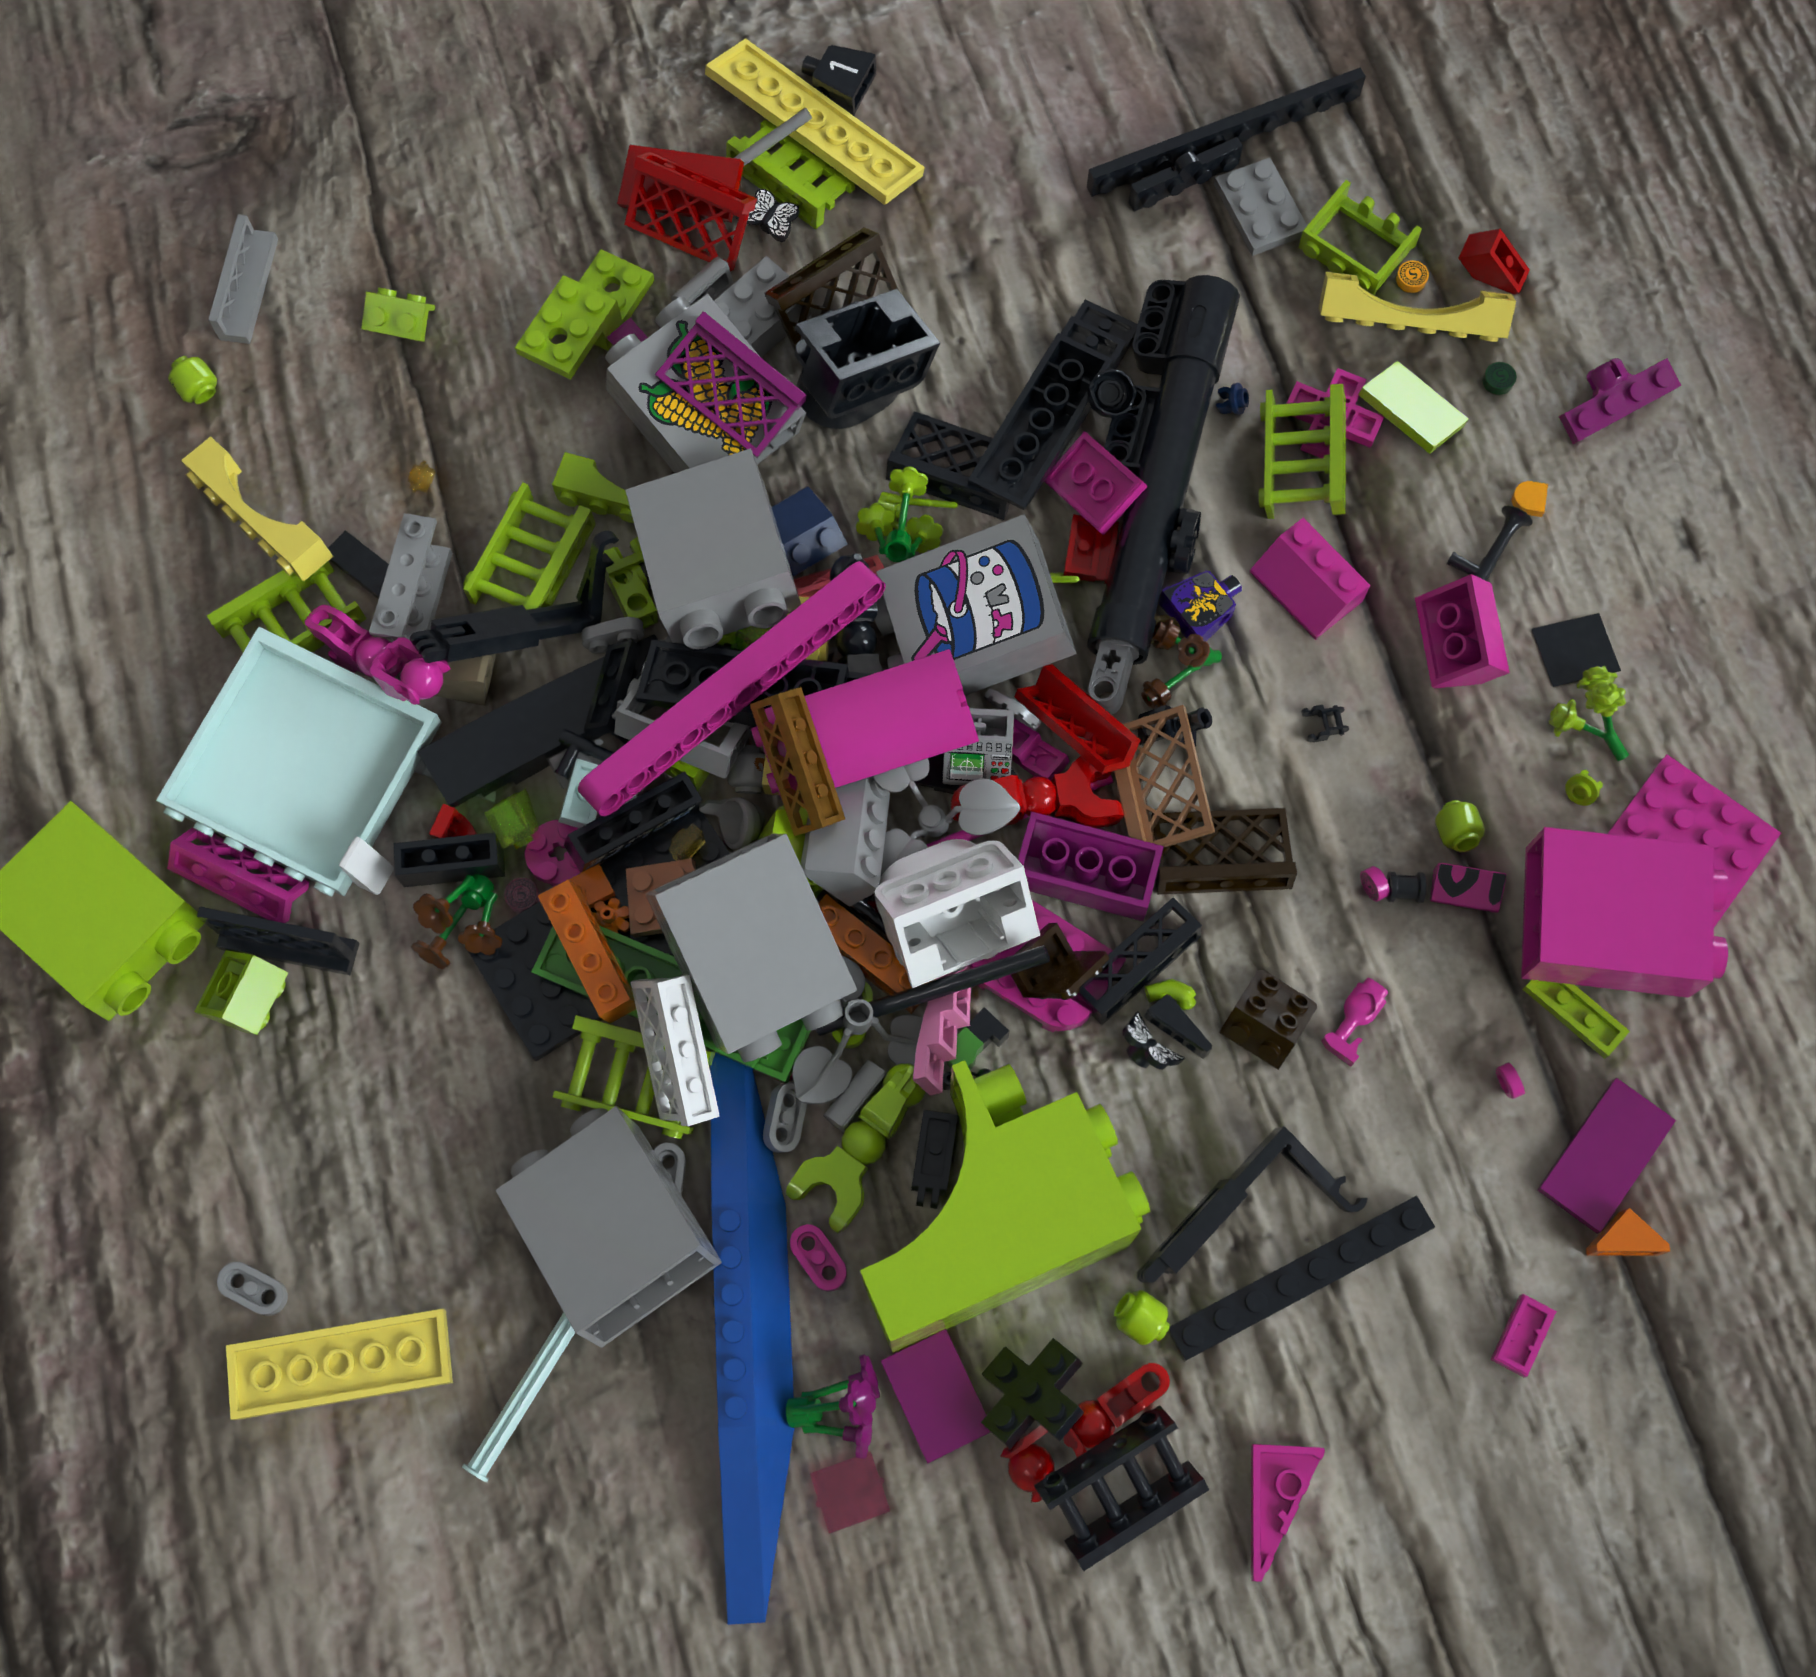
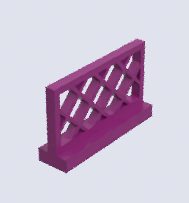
M703 311L696 319V324L655 373V376L746 450L751 448L754 457L758 458L794 412L806 401V394ZM697 335L708 343L709 356L690 357L689 344ZM712 347H713L716 351H718L720 354H719V355H713V353H712ZM685 351L686 358H679L681 354ZM727 359L734 365L735 376L715 378L713 361ZM710 361L712 379L692 380L691 363ZM687 363L689 381L674 382L665 375L674 364ZM738 369L746 375L738 376ZM753 380L759 385L760 397L741 399L739 381ZM735 382L737 399L718 401L716 384ZM712 384L714 402L700 403L694 398L693 386ZM689 386L690 394L681 387ZM763 389L766 390L772 396L764 397ZM779 401L788 409L781 418L766 420L764 402ZM761 402L763 420L743 422L741 404ZM738 405L740 422L728 424L720 419L719 406ZM715 407L716 415L707 408ZM775 424L768 433L767 425ZM763 425L765 437L755 448L745 439L744 427ZM732 428H741V435Z

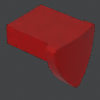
M442 804L429 833L433 839L477 834L475 828L465 816L459 813L456 808L446 804Z

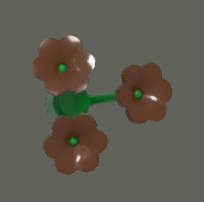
M479 874L467 875L462 884L446 898L435 899L432 895L426 893L413 904V909L418 914L419 923L424 928H431L435 933L440 934V936H435L430 945L420 940L412 944L411 948L419 954L421 959L439 969H445V967L450 965V961L443 956L441 951L447 944L446 939L468 908L478 910L485 906L481 921L477 923V926H466L465 930L459 933L458 941L465 945L467 951L471 953L481 952L485 955H492L495 953L496 948L501 947L502 938L495 935L494 929L490 928L491 925L489 924L493 904L498 898V895L493 893L495 887L492 881ZM461 895L462 904L452 917L448 913L449 904Z

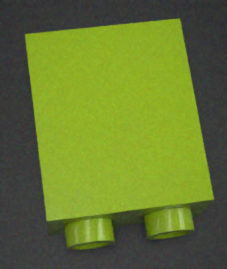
M72 801L54 816L0 870V930L79 1003L107 1021H110L117 1013L120 1016H125L138 1009L150 995L151 985L148 981L167 962L177 964L185 960L200 943L201 934L198 930L205 923L197 917L198 911Z

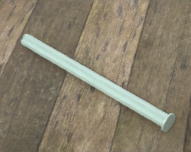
M564 1312L468 1465L464 1463L462 1466L466 1471L485 1482L489 1480L486 1477L487 1473L575 1334Z

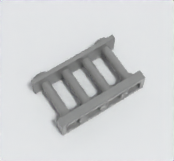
M404 513L370 626V635L391 638L390 642H393L401 637L410 640V636L414 632L430 630L431 620L435 618L453 555L448 547L431 545L437 524L436 518Z

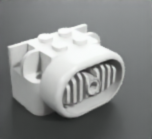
M963 839L943 841L894 862L882 874L880 885L874 891L876 907L882 917L887 938L893 945L897 960L906 968L912 988L951 972L961 971L970 964L992 958L997 953L1040 936L1024 866L999 841H986L977 845Z

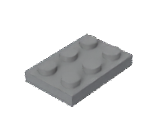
M1271 158L1215 177L1214 186L1252 256L1301 238L1307 224Z

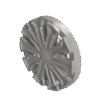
M991 688L986 692L984 698L997 709L1014 710V719L1034 731L1041 724V721L1013 698Z

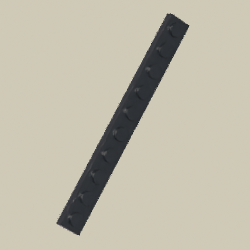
M1360 67L1090 168L1087 189L1091 197L1101 193L1106 194L1119 186L1138 182L1143 177L1173 167L1175 161L1187 152H1194L1195 155H1198L1236 137L1240 142H1245L1252 136L1263 132H1271L1281 125L1289 122H1298L1305 116L1316 112H1324L1332 106L1343 102H1351L1360 96L1366 76Z

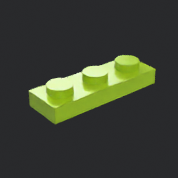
M1530 980L1522 989L1604 1059L1615 1050L1630 1032L1574 984Z

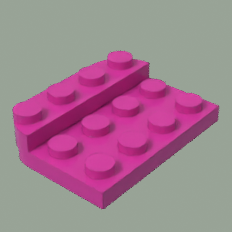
M1032 900L1039 931L1048 923H1058L1073 951H1106L1107 954L1113 951ZM1028 941L997 953L992 958L970 964V969L1012 956ZM1118 958L1112 963V974L1119 973L1126 962V958ZM1109 967L1102 973L1108 974ZM1011 975L978 985L982 990L988 989L1040 1022L1042 1028L1051 1032L1068 1031L1078 1026L1081 1027L1092 1014V1008L1078 994L1068 1000L1023 998ZM1093 980L1085 989L1098 1000L1108 990V980Z

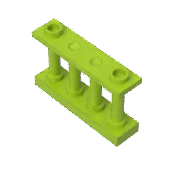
M1331 384L1330 397H1325L1324 401L1276 404L1273 390H1266V402L1260 403L1261 422H1265L1264 488H1259L1260 508L1265 507L1267 518L1274 519L1275 503L1324 500V503H1330L1332 515L1345 514L1346 396L1344 385ZM1325 414V417L1330 416V426H1324V429L1276 433V417ZM1320 442L1330 445V454L1324 455V458L1275 462V446ZM1318 471L1330 474L1329 484H1324V487L1275 491L1276 474Z
M522 482L518 491H514L508 501V509L476 567L465 577L463 590L469 602L476 605L481 594L484 593L513 606L523 605L526 610L552 606L596 525L591 509L579 505L574 515L567 516L533 502L534 498L529 485ZM528 513L565 528V533L560 541L554 543L518 527L525 514ZM513 539L549 554L551 559L546 568H541L540 570L503 554ZM499 566L535 581L536 586L532 594L525 597L491 583L489 580L496 567Z
M329 561L304 582L294 572L289 576L282 570L206 615L222 638L232 635L242 652H244L250 642V638L243 627L256 618L262 620L269 632L310 652H314L324 646L325 643L316 638L304 623L311 611L300 596V592L313 584H317L331 607L345 613L359 626L361 622L367 619L356 601L346 606L328 579V575L334 572ZM285 601H289L307 629L292 640L289 639L272 613L273 608ZM325 619L318 625L328 628L332 624V619Z
M576 1015L572 1029L582 1031L580 1038L583 1041L568 1092L554 1090L553 1098L562 1100L561 1107L575 1111H581L582 1106L593 1109L604 1108L609 1111L616 1106V1100L630 1052H634L635 1046L644 1048L642 1034L638 1031ZM604 1037L615 1040L613 1047L616 1048L602 1101L583 1097L582 1092L596 1043H600L601 1038ZM706 1050L708 1064L712 1066L715 1052ZM649 1066L646 1070L635 1111L616 1106L630 1119L663 1127L661 1133L663 1135L682 1139L683 1133L693 1134V1126H681L680 1121L661 1120L659 1117L649 1115L654 1097Z

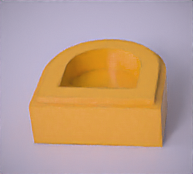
M1533 481L1520 483L1512 494L1513 506L1523 510L1528 515L1542 517L1545 512L1548 484Z

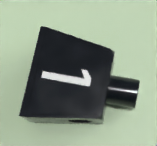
M831 45L828 46L821 60L807 55L803 61L801 71L803 74L812 76L814 88L854 116L876 76V54Z

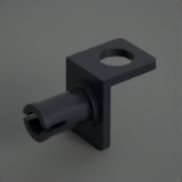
M1164 705L1140 714L1138 719L1171 709L1172 707ZM1204 707L1187 713L1195 747L1196 731L1207 729L1212 725L1211 713L1208 709H1204ZM1179 716L1167 720L1161 732L1174 738L1181 727ZM1144 727L1138 729V738L1141 740L1139 745L1144 746L1150 736ZM1158 735L1155 742L1165 738ZM1184 737L1180 741L1185 744Z

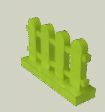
M765 119L760 123V130L750 138L744 136L739 139L733 136L726 143V157H736L776 129L777 126ZM786 136L779 141L783 146L772 155L766 150L743 167L742 176L758 188L770 191L774 195L775 200L780 204L790 202L799 206L800 214L798 217L816 230L824 223L825 208L828 210L834 208V200L845 191L849 194L855 190V184L818 156L811 153L799 142ZM800 158L805 161L795 171L789 168ZM825 175L828 179L817 188L812 185L819 177Z

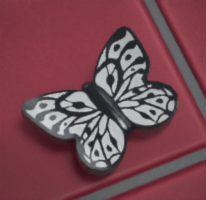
M758 189L754 196L757 198L755 209L749 213L746 225L760 224L761 229L765 233L771 234L775 240L779 242L786 241L791 231V222L800 214L799 206L790 202L776 203L775 197L770 191Z
M1138 1011L1124 1027L1123 1036L1130 1044L1126 1049L1127 1054L1140 1067L1147 1068L1151 1065L1163 1070L1167 1066L1178 1065L1185 1059V1057L1171 1051L1153 1039Z

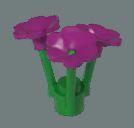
M863 1354L859 1356L861 1371L849 1375L848 1380L814 1391L802 1392L801 1397L789 1398L786 1404V1418L791 1428L802 1427L804 1434L821 1433L843 1437L844 1441L855 1442L856 1458L865 1459L868 1453V1446L872 1439V1412L876 1408L875 1399L880 1398L878 1379L869 1356ZM848 1388V1393L840 1401L821 1403L817 1399ZM841 1410L843 1413L849 1412V1420L852 1425L859 1426L837 1428L819 1425L817 1422L822 1420L823 1412Z

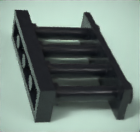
M1160 1405L1146 1411L1134 1422L1062 1468L1049 1473L1043 1480L1034 1485L1049 1510L1058 1505L1074 1532L1064 1542L1083 1572L1209 1491L1204 1478L1189 1461L1181 1465L1167 1438V1435L1178 1429V1427ZM1154 1444L1169 1473L1150 1485L1135 1456ZM1123 1465L1137 1494L1118 1505L1103 1476L1118 1466ZM1091 1485L1106 1514L1086 1525L1072 1496Z

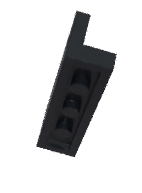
M1174 897L1170 899L1108 954L1109 960L1102 966V971L1098 975L1088 979L1079 987L1078 995L1092 1008V1016L1101 1025L1108 1021L1201 937L1202 924ZM1172 910L1185 921L1177 930L1162 929V919ZM1158 923V929H1152ZM1143 936H1158V947L1152 952L1137 951V942ZM1162 936H1169L1164 942H1162ZM1134 945V951H1127ZM1118 958H1133V969L1128 974H1112V963ZM1137 958H1142L1143 960L1137 965ZM1109 967L1108 974L1102 973ZM1093 980H1108V991L1098 1000L1085 989ZM1112 981H1119L1112 987Z

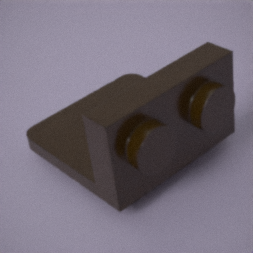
M1048 923L1039 931L1040 936L1029 940L1015 954L1045 945L1050 962L1011 974V977L1023 998L1068 1000L1079 993V987L1088 979L1102 971V966L1109 960V956L1106 951H1073L1058 923Z
M1258 970L1219 1033L1279 1070L1317 1009V1004L1306 995L1280 981L1274 975L1264 970Z

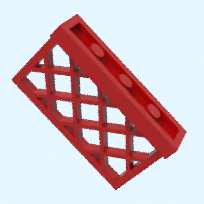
M652 152L636 156L633 168L637 169L624 225L707 262H711L715 257H719L713 245L725 240L730 252L728 260L724 261L728 263L730 272L733 271L749 213L754 211L757 198ZM645 176L654 180L659 191L651 197H648L643 187ZM673 189L681 192L686 203L677 209L674 208L667 193ZM661 196L669 213L658 218L651 201ZM699 201L707 203L713 216L702 221L694 204ZM642 205H645L652 222L646 225L635 220L637 209ZM688 207L695 225L685 230L677 213ZM726 213L739 217L736 230L730 233L721 217ZM671 216L678 234L674 236L666 234L660 221ZM715 219L722 237L711 241L704 224ZM698 228L705 243L700 248L693 246L687 235L688 232Z

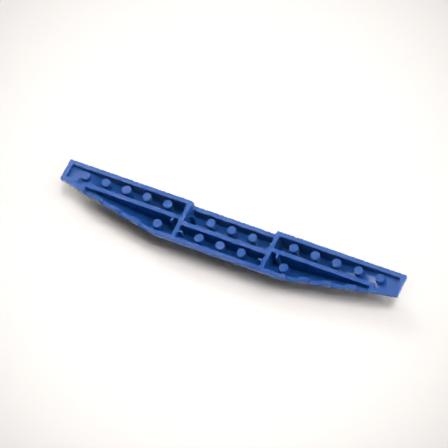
M715 1053L712 1066H710V1073L720 1117L711 1119V1206L713 1248L722 1261L720 1265L713 1269L718 1436L727 1624L731 1625L766 1622L790 1453L795 1428L789 1426L786 1418V1404L789 1398H794L786 1203L773 1151L767 1148L763 1140L765 1118L753 1069Z

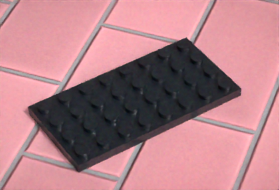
M698 807L644 840L604 861L600 866L616 894L612 898L620 900L621 908L628 906L626 869L689 858L695 861L696 869L730 853ZM610 899L604 901V903L608 905ZM540 901L494 929L495 935L502 938V945L500 948H496L494 954L485 955L481 952L471 953L468 951L535 1061L540 1060L581 1034L582 1031L572 1029L576 1015L598 1021L603 1020L597 1014L590 998L531 972L553 927ZM594 907L591 908L592 913H597ZM630 929L627 933L618 930V933L674 956L663 933L633 937L630 934Z

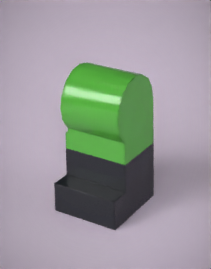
M984 1007L970 1021V1026L964 1027L957 1034L956 1059L947 1061V1065L951 1069L952 1065L965 1060L969 1070H971L975 1065L976 1057L992 1041L1000 1047L1008 1039L1009 1030Z

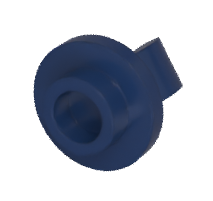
M1233 383L1231 388L1222 387L1218 389L1220 397L1227 399L1223 403L1216 404V408L1221 414H1229L1232 411L1235 415L1244 413L1245 407L1249 405V394L1246 388H1243L1240 383Z

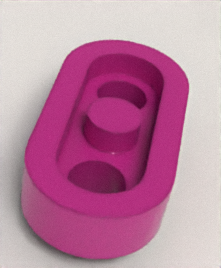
M810 1224L798 1227L790 1238V1247L794 1256L816 1287L826 1292L838 1290L847 1278L845 1263L818 1227ZM806 1238H812L815 1241V1247L812 1250L807 1251L802 1248V1242ZM827 1267H832L836 1270V1275L831 1280H826L822 1276L823 1270Z

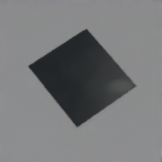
M1599 613L1532 629L1553 687L1577 682L1582 679L1585 670L1596 666H1605L1607 671L1611 673L1621 671Z

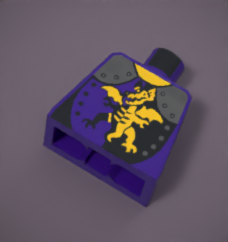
M1204 571L1163 589L1159 605L1169 618L1173 620V623L1180 627V632L1185 638H1188L1190 634H1198L1203 637V641H1207L1233 616L1236 604L1232 597L1242 591V586L1233 575L1219 582L1210 571Z

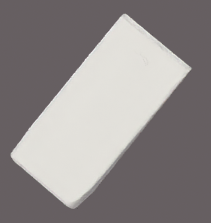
M357 836L339 863L341 869L358 887L375 895L381 893L394 870L389 861Z

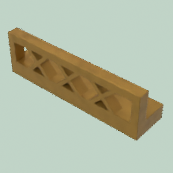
M802 688L779 693L750 704L794 836L845 820ZM768 705L772 706L775 715L774 725L768 721L764 709ZM778 740L785 745L787 751L785 758L779 754L777 748ZM790 773L796 778L798 784L796 791L790 787L788 781ZM801 806L807 810L811 824L803 825L799 813Z

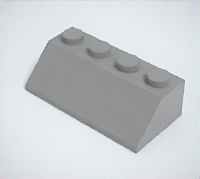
M874 776L835 788L845 820L805 833L801 867L805 876L848 906H852L875 893L876 887L880 885L890 792L882 789L875 781ZM809 816L807 819V825L811 824Z

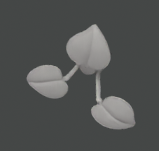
M928 758L874 775L877 784L889 792H901L909 785L923 808L918 817L919 824L922 827L921 830L912 832L910 836L898 828L886 832L881 876L897 860L928 848L923 841L917 840V837H926L927 835L940 837L945 834L949 823L953 821L952 818L960 812L959 825L963 831L972 835H986L1008 824L1020 811L1019 803L1000 784L993 780L982 778L973 780L965 785L959 794L961 806H955L945 815L940 807L927 804L914 782L922 780L928 775Z
M844 956L842 957L857 991L840 999L845 1009L843 1019L845 1031L834 1055L825 1047L813 1046L803 1050L794 1062L792 1076L796 1099L802 1103L823 1104L843 1094L851 1082L852 1069L849 1064L839 1060L851 1034H864L869 1030L870 1026H873L884 1040L891 1041L887 1052L890 1060L895 1065L900 1063H911L914 1065L916 1046L923 1018L910 1014L898 1016L892 1020L890 1025L891 1035L888 1034L878 1023L879 1019L873 1017V1008L866 1000L858 999L864 990L865 976L855 962Z

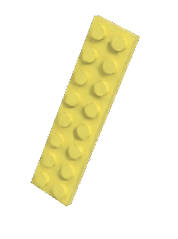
M746 38L706 64L705 75L777 127L804 108H807L812 119L789 134V136L882 204L886 205L923 177L925 169L923 165Z

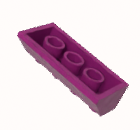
M1031 811L1018 860L1024 866L1030 892L1144 921L1164 846Z

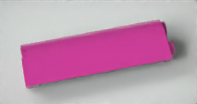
M950 649L804 696L835 788L979 742ZM772 707L766 708L765 712L768 721L774 725L775 715ZM758 727L751 728L757 748L762 746L764 748ZM778 740L777 748L779 754L785 758L787 752L785 745ZM773 772L766 774L772 793L779 792ZM790 773L788 781L790 787L796 791L798 784L795 776Z

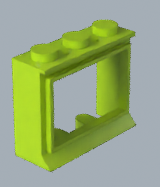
M1345 180L1303 230L1298 248L1309 258L1316 259L1326 265L1333 273L1357 275L1359 285L1375 296L1377 290L1411 249L1416 247L1422 228L1416 226L1407 236L1397 229L1400 218L1396 213L1391 212L1385 220H1382L1372 213L1375 202L1371 197L1365 196L1359 204L1347 197L1351 182ZM1339 210L1398 248L1377 274L1318 236Z

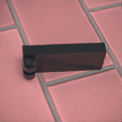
M345 530L328 547L334 556L329 561L379 599L389 564Z

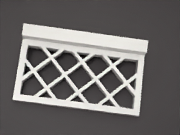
M690 975L631 981L659 1118L661 1120L680 1121L681 1126H691L720 1117Z

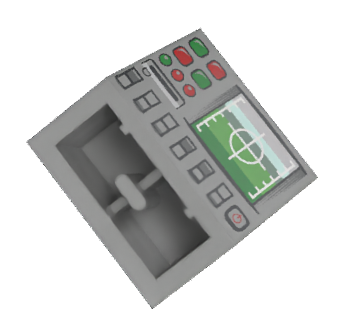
M969 708L979 742L944 753L943 784L965 785L976 779L994 780L1011 775L1014 710Z

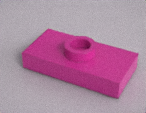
M1521 1294L1491 1360L1523 1378L1528 1377L1557 1311L1525 1294Z

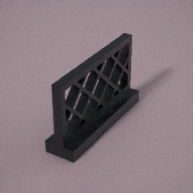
M914 411L895 451L892 450L887 459L886 480H891V472L895 469L903 470L905 467H914L918 473H923L928 477L926 485L927 494L950 502H956L958 505L1002 520L1005 519L1010 503L969 484V477L961 472L976 467L981 457L977 458L972 448L977 446L988 448L993 438ZM917 424L930 428L932 433L918 437L914 429ZM952 435L958 437L961 443L947 447L943 438ZM937 441L941 450L927 454L923 444ZM917 447L921 456L913 458L904 455L903 452L904 450ZM966 450L971 460L957 464L952 455ZM946 457L950 467L942 468L933 465L932 461Z
M199 907L197 917L219 934L216 947L220 950L252 954L259 958L351 975L360 944L357 940L339 937L332 932L205 907Z

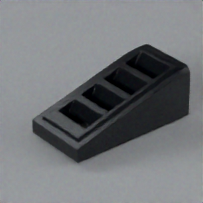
M1166 994L1146 1011L1144 1017L1160 1030L1202 1059L1209 1055L1213 1045L1170 995Z

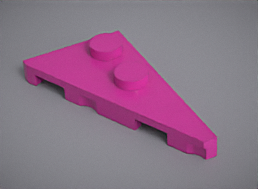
M1251 1444V1581L1262 1582L1265 1573L1269 1570L1276 1550L1283 1536L1286 1535L1299 1508L1298 1505L1302 1496L1310 1485L1315 1469L1325 1454V1448Z

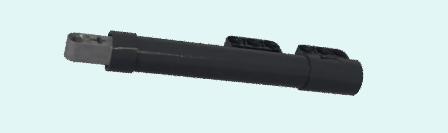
M1197 275L1188 278L1186 281L1157 280L1149 285L1133 340V351L1137 367L1140 371L1147 374L1162 375L1159 388L1133 385L1136 389V397L1132 406H1137L1132 407L1123 416L1112 418L1104 446L1117 460L1123 459L1120 462L1148 486L1125 512L1102 602L1096 608L1087 642L1089 650L1096 655L1088 692L1090 697L1111 715L1119 711L1123 704L1132 665L1142 664L1148 658L1156 626L1154 617L1172 551L1170 549L1174 529L1177 530L1180 509L1184 505L1214 385L1220 378L1239 304L1240 294L1237 288L1220 277ZM1105 692H1111V693H1112V695H1110V696L1107 697V698H1103V699L1099 698V696H1100L1102 693H1105Z

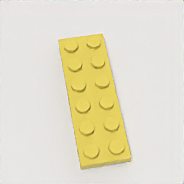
M445 1309L226 1345L230 1420H240L453 1383Z

